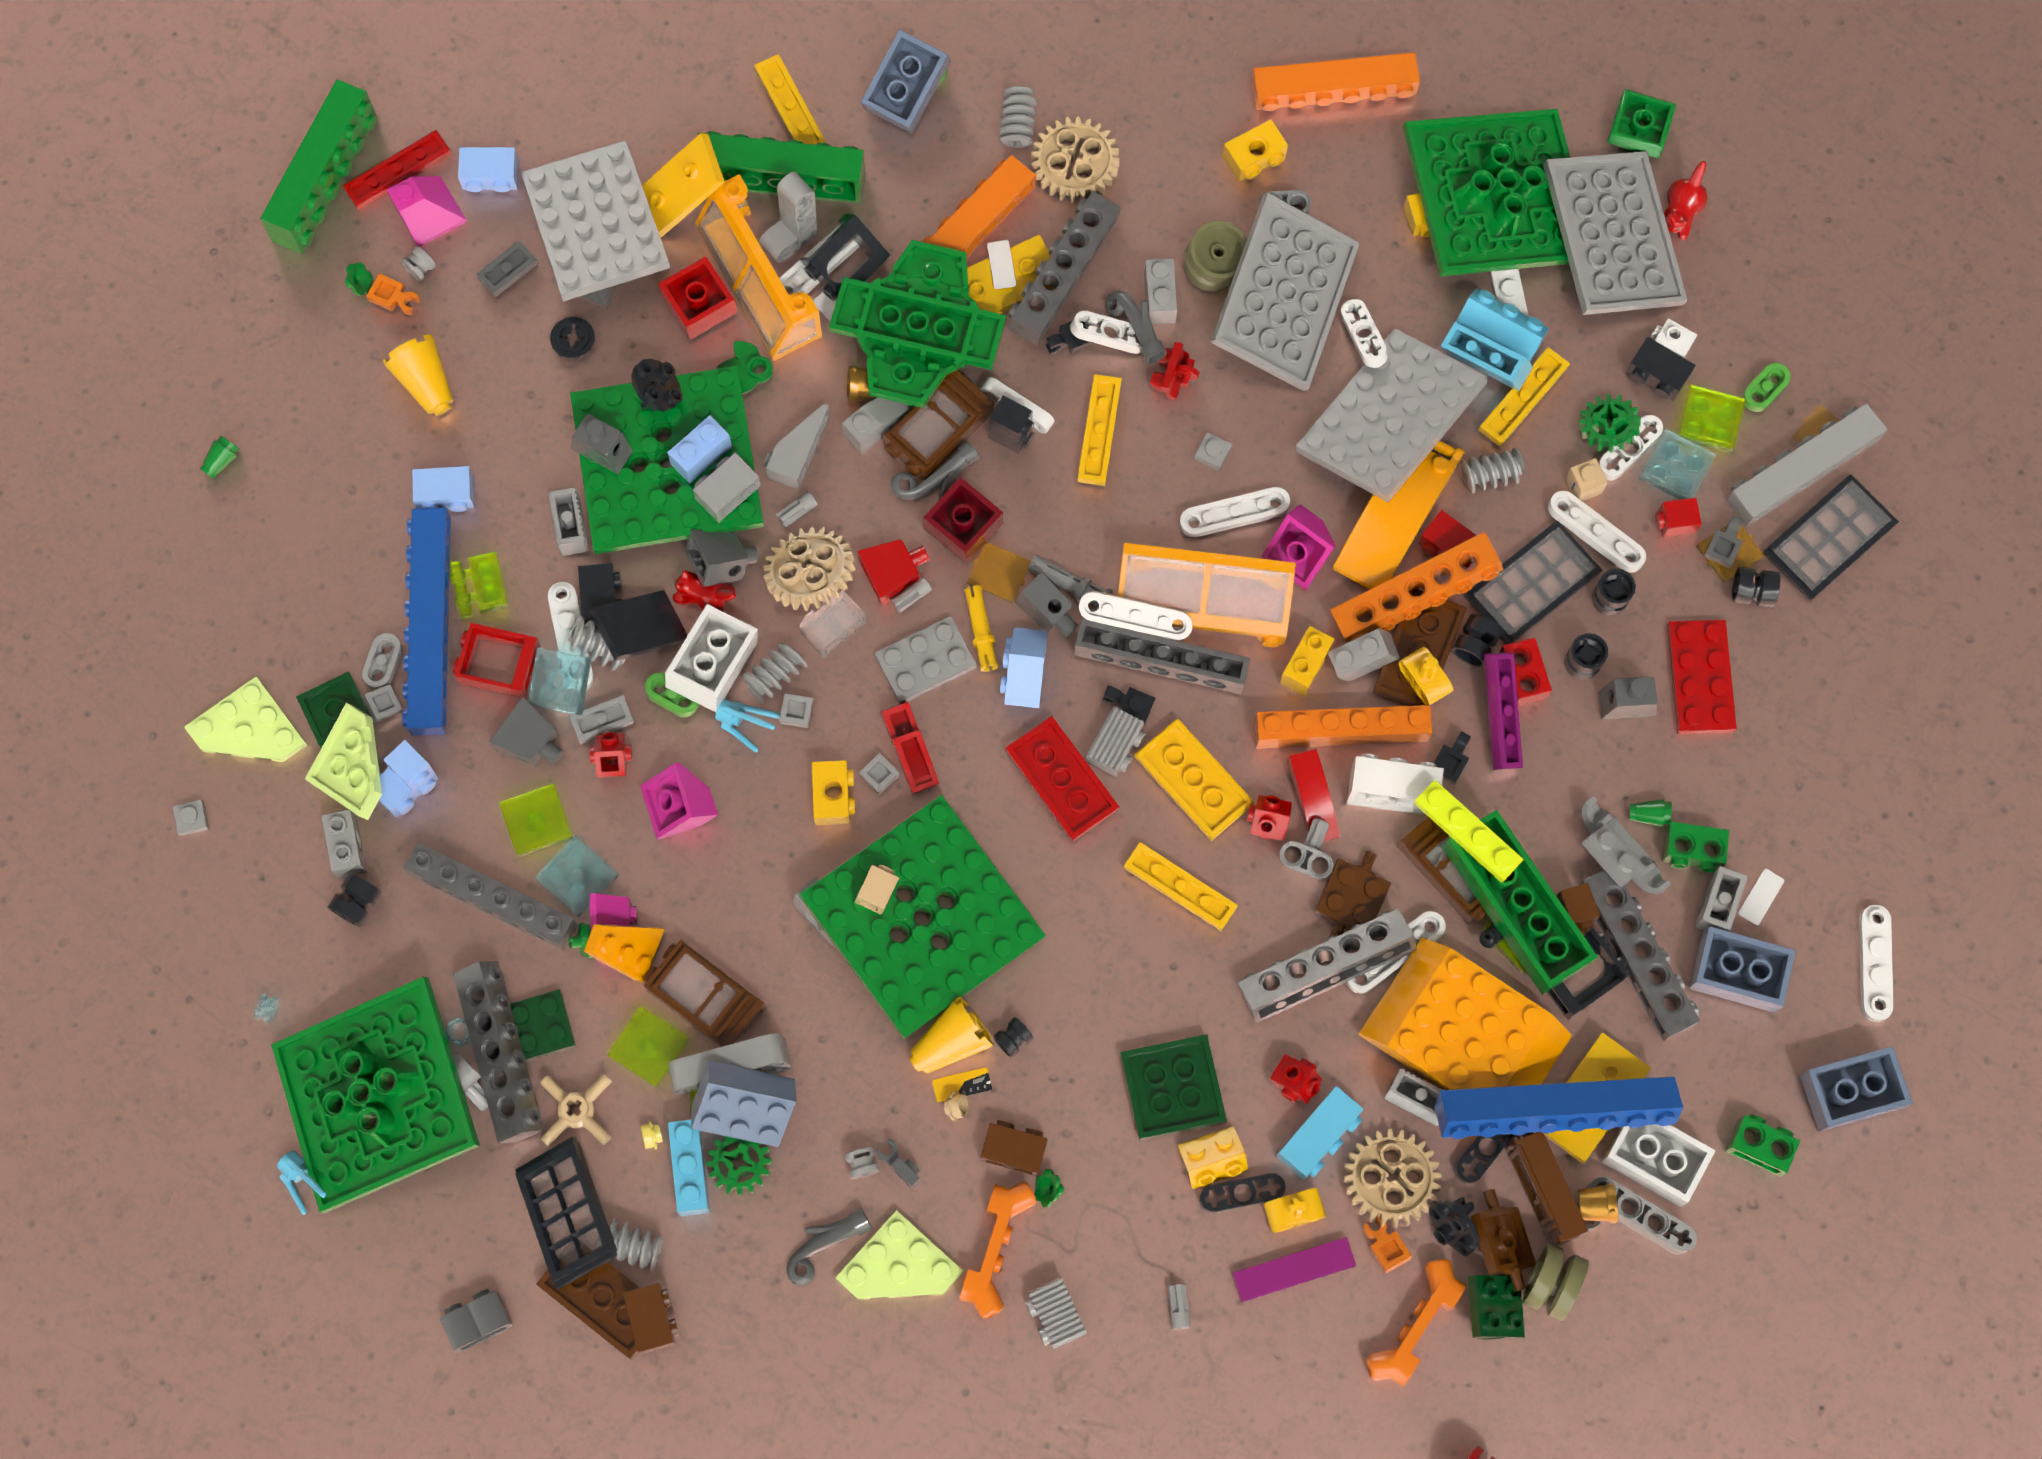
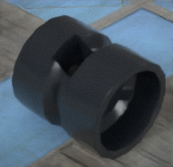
M1738 566L1733 579L1732 602L1749 605L1752 601H1755L1756 606L1774 608L1780 590V572L1762 570L1760 573H1757L1754 568Z
M1615 568L1605 572L1592 592L1593 606L1604 615L1613 616L1620 614L1624 611L1635 593L1636 584L1634 578L1623 569Z
M1471 614L1462 631L1464 634L1459 635L1452 648V652L1461 661L1474 667L1482 668L1484 667V655L1492 653L1490 647L1496 646L1503 630L1493 620L1479 614Z
M1592 633L1578 636L1565 655L1564 665L1567 672L1578 680L1593 678L1598 674L1608 657L1606 642L1600 636Z
M349 872L341 884L342 893L335 894L327 908L342 919L360 927L369 914L367 907L374 906L382 891L363 878Z

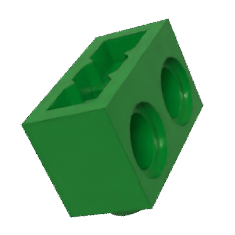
M1670 822L1665 828L1662 862L1670 863V866L1673 868L1685 869L1688 866L1699 867V870L1702 872L1713 873L1719 866L1724 867L1727 863L1729 830ZM1675 841L1683 842L1687 847V852L1678 851L1675 847ZM1704 845L1712 846L1716 851V856H1708L1704 851Z
M1749 1114V1116L1744 1115L1739 1118L1725 1152L1779 1177L1787 1174L1801 1140L1794 1138V1133L1782 1127L1775 1129L1766 1125V1120L1757 1115ZM1745 1130H1750L1755 1134V1144H1750L1745 1140ZM1773 1142L1779 1143L1783 1147L1784 1154L1782 1157H1778L1773 1153Z

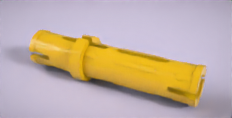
M976 585L972 586L973 591H971L970 587L964 589V594L966 595L974 633L973 647L977 648L980 670L988 672L990 671L989 666L992 667V670L999 667L993 646L996 642L995 637L990 632L982 587Z

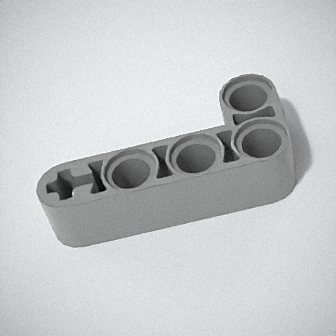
M797 172L787 174L779 182L777 192L780 220L766 230L759 240L762 246L778 263L788 259L817 234L815 193Z
M778 1033L759 1036L679 1058L668 1063L673 1090L676 1094L698 1089L708 1060L770 1074H778L792 1069L786 1039Z
M1596 1178L1586 1187L1592 1188L1598 1184L1614 1183L1617 1196L1618 1221L1673 1254H1683L1696 1245L1697 1234L1691 1226L1611 1178ZM1623 1200L1630 1201L1633 1204L1634 1212L1632 1215H1627L1622 1211L1621 1203ZM1649 1216H1654L1659 1220V1231L1649 1228L1647 1222ZM1593 1221L1592 1225H1586L1588 1232L1597 1228L1602 1222ZM1666 1232L1670 1233L1669 1235L1663 1237V1234H1665ZM1682 1233L1684 1235L1682 1240L1685 1243L1679 1246L1676 1235Z

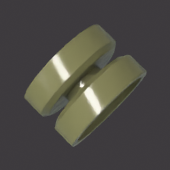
M1212 221L1202 225L1194 233L1183 254V268L1188 279L1195 286L1205 291L1218 292L1228 289L1231 286L1247 241L1246 236L1238 227L1229 222Z
M1549 1242L1531 1271L1522 1304L1537 1310L1548 1299L1546 1306L1547 1315L1562 1322L1569 1314L1587 1274L1589 1260L1574 1254L1563 1265L1565 1258L1564 1249Z

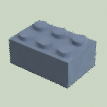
M899 29L861 101L863 108L912 134L950 63L948 54Z
M1709 926L1701 934L1689 989L1775 1013L1784 1006L1796 950Z
M1893 1046L1809 1069L1799 1075L1819 1132L1901 1110L1913 1104Z
M708 1060L691 1106V1129L779 1147L796 1103L795 1079Z

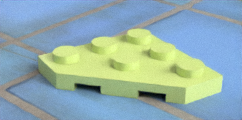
M257 677L251 679L185 726V729L198 747L207 753L218 752L231 754L232 756L257 757L284 762L307 746Z
M346 703L305 780L359 817L367 820L370 818L382 795L373 719L354 705Z
M896 1210L837 1275L836 1280L857 1299L944 1295L961 1276L963 1270Z

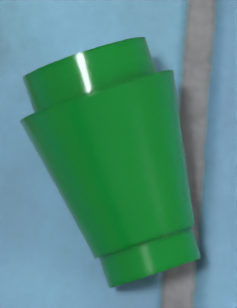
M220 436L217 441L214 439L200 470L214 479L216 475L238 457L236 453L239 451V448L223 436Z
M1664 799L1630 803V821L1664 827V825H1669L1671 822L1672 802H1665Z

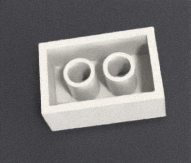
M707 604L665 672V687L717 712L719 705L725 699L757 645L758 629Z
M1362 754L1361 757L1356 756L1350 769L1346 804L1426 815L1414 804V801L1434 780L1442 785L1444 768H1438L1436 764L1431 762H1420L1419 765L1409 764L1407 760L1402 758H1391L1390 761L1378 759L1377 755Z
M1644 1125L1639 1128L1626 1126L1618 1129L1601 1162L1675 1205L1682 1207L1689 1202L1715 1150L1671 1125Z

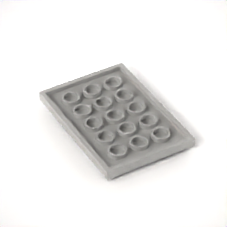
M626 140L521 172L563 301L670 269L666 252Z
M1647 151L1547 159L1543 166L1582 314L1589 315L1684 305L1688 300Z
M1269 193L1263 195L1210 342L1302 391L1308 390L1360 243Z
M1396 328L1384 340L1388 355L1385 364L1377 368H1371L1364 364L1296 445V450L1299 454L1386 502L1393 498L1487 384L1486 375Z

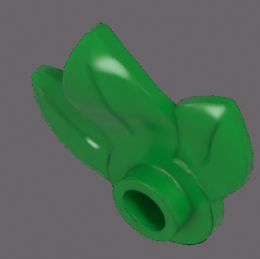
M744 341L734 342L735 358L726 360L717 366V369L738 366L742 394L752 391L757 384L768 381L773 374V366L770 360L760 356L759 350L755 345ZM756 368L764 369V372L761 374H756L754 371Z

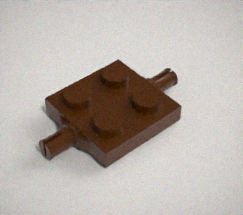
M1366 851L1361 865H1352L1340 858L1336 860L1314 910L1315 913L1327 918L1334 924L1329 937L1339 936L1345 930H1350L1357 924H1365L1377 918L1391 882L1376 876L1371 871L1377 858L1375 853L1371 855L1372 852Z
M1495 1189L1486 1190L1482 1193L1484 1194L1488 1210L1470 1216L1479 1235V1245L1489 1275L1496 1273L1509 1274L1514 1292L1524 1290L1527 1286L1521 1271L1534 1266L1536 1261L1518 1207L1507 1208L1500 1206Z

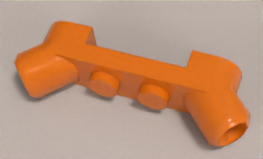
M1023 1181L1011 1188L995 1184L986 1214L997 1217L985 1258L980 1272L968 1269L959 1300L974 1304L979 1316L984 1319L996 1315L1004 1308V1303L991 1279L993 1272L999 1274L1004 1260V1256L999 1255L1002 1243L1009 1244L1013 1227L1008 1226L1010 1218L1035 1206L1037 1201L1030 1185Z
M1448 1259L1434 1260L1426 1264L1425 1270L1431 1295L1427 1301L1422 1298L1413 1311V1314L1417 1317L1411 1326L1405 1324L1396 1338L1400 1341L1398 1347L1368 1355L1366 1364L1369 1376L1373 1380L1378 1381L1391 1378L1403 1387L1421 1361L1411 1352L1437 1310L1442 1306L1447 1311H1451L1459 1301L1467 1284L1454 1277L1452 1263Z

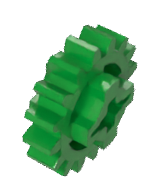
M1607 394L1606 400L1596 396L1595 404L1586 403V410H1581L1579 430H1581L1582 439L1588 438L1589 447L1598 444V451L1601 452L1604 447H1608L1611 453L1614 450V446L1624 450L1625 442L1629 444L1634 443V436H1639L1641 416H1638V407L1632 408V401L1630 399L1622 402V395H1618L1616 399H1611V395ZM1608 419H1611V428L1609 427Z
M724 1136L726 1141L723 1143L716 1139L714 1142L718 1147L717 1150L708 1151V1154L713 1157V1161L706 1162L707 1167L714 1168V1171L709 1174L710 1179H719L715 1186L720 1189L726 1185V1194L728 1195L732 1193L733 1189H737L739 1197L743 1195L744 1189H748L753 1194V1185L755 1184L763 1187L762 1175L770 1176L771 1174L765 1169V1166L771 1165L772 1160L764 1157L770 1152L769 1148H760L761 1143ZM739 1144L737 1149L730 1152L725 1151L728 1147ZM751 1148L757 1152L759 1164L751 1160ZM743 1156V1160L748 1166H740L736 1170V1167L730 1160H739ZM719 1163L728 1167L727 1179L722 1175ZM748 1174L754 1175L751 1179L739 1183L742 1177Z

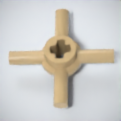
M603 1074L584 1094L580 1092L567 1094L549 1075L546 1076L540 1084L559 1102V1119L539 1139L549 1146L567 1127H585L602 1145H605L612 1136L592 1118L594 1114L592 1102L612 1081ZM574 1104L577 1107L581 1104L579 1108L582 1112L578 1116L572 1115L570 1108Z

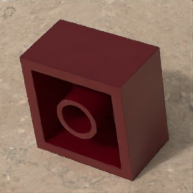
M960 477L923 517L924 530L967 564L1002 526L1004 512Z

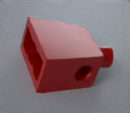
M902 539L857 551L859 563L881 606L891 602L890 599L919 579V572L916 567L930 561L923 545L908 552Z

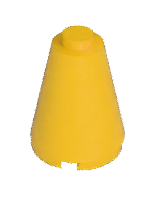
M432 334L423 335L424 341L418 343L414 338L392 350L388 354L390 360L384 358L383 363L428 414L435 413L436 416H439L451 409L450 404L453 402L436 340Z
M959 996L910 1049L912 1056L909 1059L918 1072L923 1070L928 1074L989 1049L994 1045L989 1031L977 1013L966 1010L969 1003L963 997Z

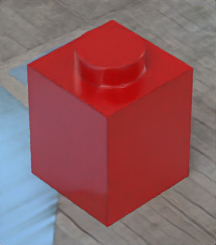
M1697 498L1666 501L1661 504L1655 513V523L1657 528L1661 529L1663 538L1694 534L1698 531L1702 521Z

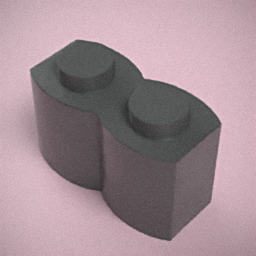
M482 1290L472 1296L473 1301L464 1306L461 1303L454 1304L445 1309V1315L439 1318L453 1350L457 1354L513 1326L496 1291Z

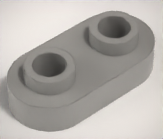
M383 633L373 640L362 670L363 680L371 689L376 690L392 682L402 654V644L395 635ZM388 646L393 647V650H392L391 653H389V654L383 653V651H384V649H385L386 647H388ZM383 673L382 679L374 680L375 674Z

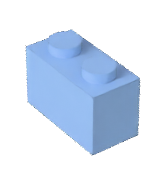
M459 147L458 179L462 189L470 192H480L482 190L508 192L509 190H517L519 159L515 147Z
M708 416L667 453L671 465L691 483L732 447L729 434L711 416Z
M469 466L412 469L413 503L416 509L446 508L453 512H463L467 508H474V475Z

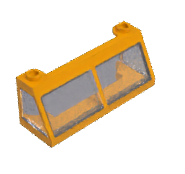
M739 174L725 181L723 185L709 196L695 225L774 362L822 337L819 310L812 298L806 293L796 292L788 295L744 219L745 216L751 214V211L747 204L748 189Z
M1124 543L1118 596L1182 610L1191 617L1192 629L1257 636V639L1262 642L1263 646L1274 648L1284 645L1287 637L1296 563ZM1177 619L1173 621L1172 625L1173 627L1182 628L1183 622Z

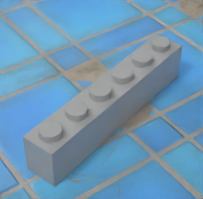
M1867 403L1859 409L1853 406L1842 415L1843 419L1839 422L1830 421L1820 429L1821 433L1813 438L1812 435L1807 436L1798 443L1799 448L1793 452L1788 449L1781 453L1775 459L1776 463L1770 467L1765 464L1753 473L1754 477L1748 481L1742 479L1730 488L1732 493L1726 501L1740 519L1744 520L1743 523L1746 527L1880 440L1888 429Z

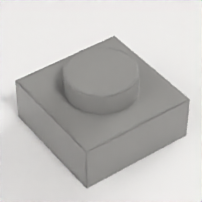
M1207 432L1194 459L1220 471L1232 448V444Z
M390 684L366 693L362 697L374 723L399 714L403 710Z
M784 694L779 720L780 724L809 728L813 698Z
M879 753L859 772V776L880 795L900 776V773Z
M202 800L173 806L177 834L179 836L209 830L205 803Z

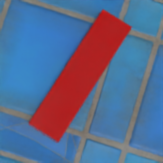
M434 130L342 186L353 204L360 210L387 194V189L410 177L417 176L452 155L438 131Z

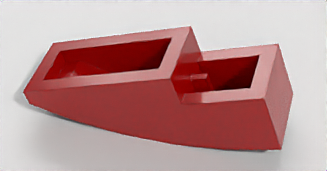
M906 701L880 711L912 794L940 784L909 702Z
M1317 748L1289 756L1287 764L1295 786V796L1307 833L1313 819L1316 818L1329 824L1323 842L1338 839L1340 835Z

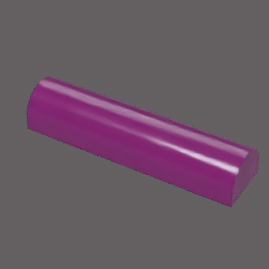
M1514 653L1485 654L1484 667L1493 770L1523 768Z

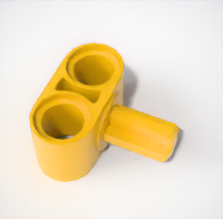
M1423 646L1400 660L1398 664L1404 677L1425 705H1431L1453 692V687L1439 666L1438 660Z
M1317 1187L1263 1204L1272 1233L1285 1231L1327 1217Z

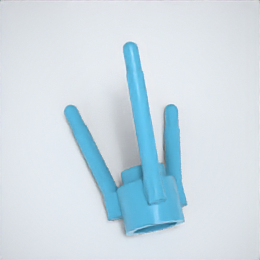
M724 699L715 715V719L722 722L721 729L730 732L752 751L758 752V747L733 726L738 727L744 719L773 730L775 729L774 724L749 715L745 711L780 719L781 714L745 705L736 700L731 702Z
M296 1151L288 1152L279 1160L277 1168L282 1172L279 1179L286 1185L301 1214L305 1215L307 1210L292 1180L297 1183L303 1179L322 1198L326 1196V1192L308 1175L304 1158L300 1157Z

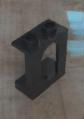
M844 214L838 220L841 226L809 258L802 257L800 259L805 265V273L814 281L818 280L823 286L822 292L832 301H837L842 282L837 283L830 279L827 273V266L831 258L851 238L867 254L868 258L849 277L850 279L865 282L891 256L855 214Z
M1594 928L1590 929L1584 937L1596 955L1605 964L1603 977L1576 997L1571 994L1564 983L1547 992L1567 1020H1570L1629 976L1627 972L1628 967L1624 960L1611 952L1608 948L1610 944L1607 938L1601 932L1597 933Z

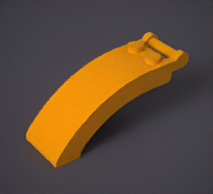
M1440 440L1433 449L1451 458L1450 461L1431 451L1389 502L1373 495L1332 569L1368 589H1372L1392 579L1466 450L1460 447L1456 449Z

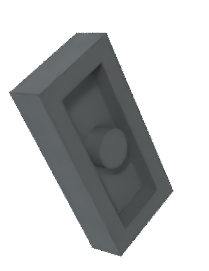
M518 241L476 275L480 282L496 298L538 265V262L530 251Z

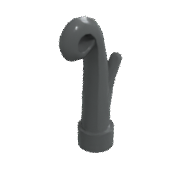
M1119 290L1109 294L1105 302L1107 313L1115 318L1125 311L1141 344V352L1147 363L1152 364L1162 360L1166 356L1167 351L1154 332L1149 315L1148 302L1143 300L1140 310L1132 298L1125 292Z
M966 440L920 484L917 485L910 473L899 472L892 478L891 489L897 497L904 500H913L930 493L941 485L938 494L941 499L959 473L980 457L974 447ZM907 480L910 484L909 490H903L899 482Z
M862 1208L855 1210L848 1217L837 1222L821 1226H810L804 1229L805 1233L817 1234V1236L807 1241L791 1256L787 1264V1275L793 1284L804 1286L813 1280L815 1269L807 1258L854 1235H862L872 1229ZM799 1265L805 1266L807 1270L806 1274L802 1277L797 1275Z

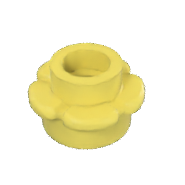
M650 1120L649 1124L641 1125L640 1128L645 1149L654 1147L656 1150L658 1148L657 1143L663 1141L659 1124L653 1126Z

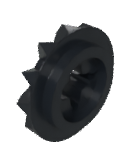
M567 317L555 324L550 334V342L552 348L560 357L563 356L569 360L578 357L583 358L587 352L592 351L595 333L590 323L579 317ZM575 330L577 338L580 340L575 341V344L571 347L569 340H566V338H571Z

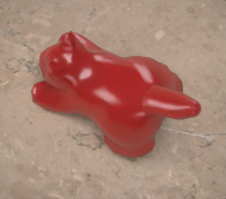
M1701 161L1696 166L1690 179L1681 178L1675 181L1667 191V199L1670 203L1664 211L1668 231L1677 233L1680 240L1688 238L1695 213H1700L1705 208L1708 200L1706 188L1701 184L1706 170V161Z
M684 570L682 575L675 580V588L678 592L672 596L673 601L679 605H695L703 611L708 604L724 612V605L727 601L734 599L736 594L733 585L728 583H718L703 587L695 573Z

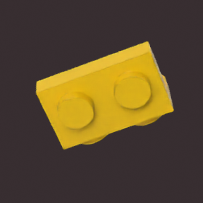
M1234 1126L1177 1145L1192 1189L1208 1186L1213 1182L1237 1176L1248 1170L1246 1154Z

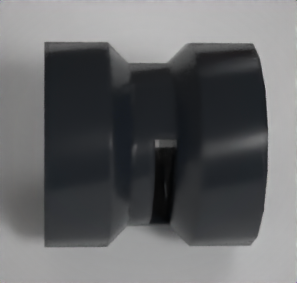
M1016 1017L1008 1022L1006 1032L999 1030L993 1035L995 1042L1010 1058L1019 1053L1018 1046L1028 1045L1034 1039L1027 1027Z

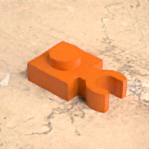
M380 273L366 295L368 301L392 312L396 305L400 306L402 312L406 315H413L414 313L411 307L406 306L407 302L415 301L419 303L421 301L414 292L408 291L404 293L406 289L404 284Z
M1377 1217L1376 1222L1380 1229L1373 1231L1366 1223L1363 1226V1232L1368 1239L1375 1241V1243L1370 1245L1369 1249L1386 1274L1411 1260L1412 1255L1398 1233L1394 1231L1388 1235L1386 1232L1387 1224L1384 1227L1381 1226V1218Z

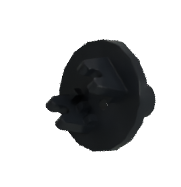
M649 358L641 360L634 366L631 374L632 385L638 397L643 401L641 404L642 410L651 408V411H670L683 400L680 384L675 375L676 371L671 363H662L661 361Z
M1460 1197L1454 1202L1447 1200L1437 1201L1429 1208V1214L1436 1228L1434 1236L1437 1241L1442 1245L1448 1244L1463 1256H1469L1479 1245V1235L1476 1227L1468 1216L1475 1208L1473 1202L1466 1204L1465 1198Z

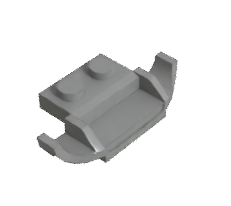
M1594 796L1584 803L1582 818L1591 835L1581 844L1620 888L1631 879L1642 890L1650 894H1659L1672 885L1668 880H1663L1655 860H1652L1617 820V817L1600 808Z

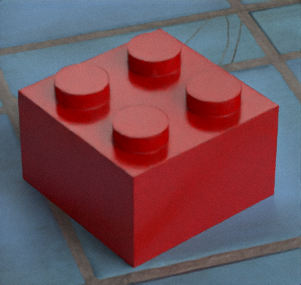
M706 256L658 283L662 299L689 340L737 313L735 299Z

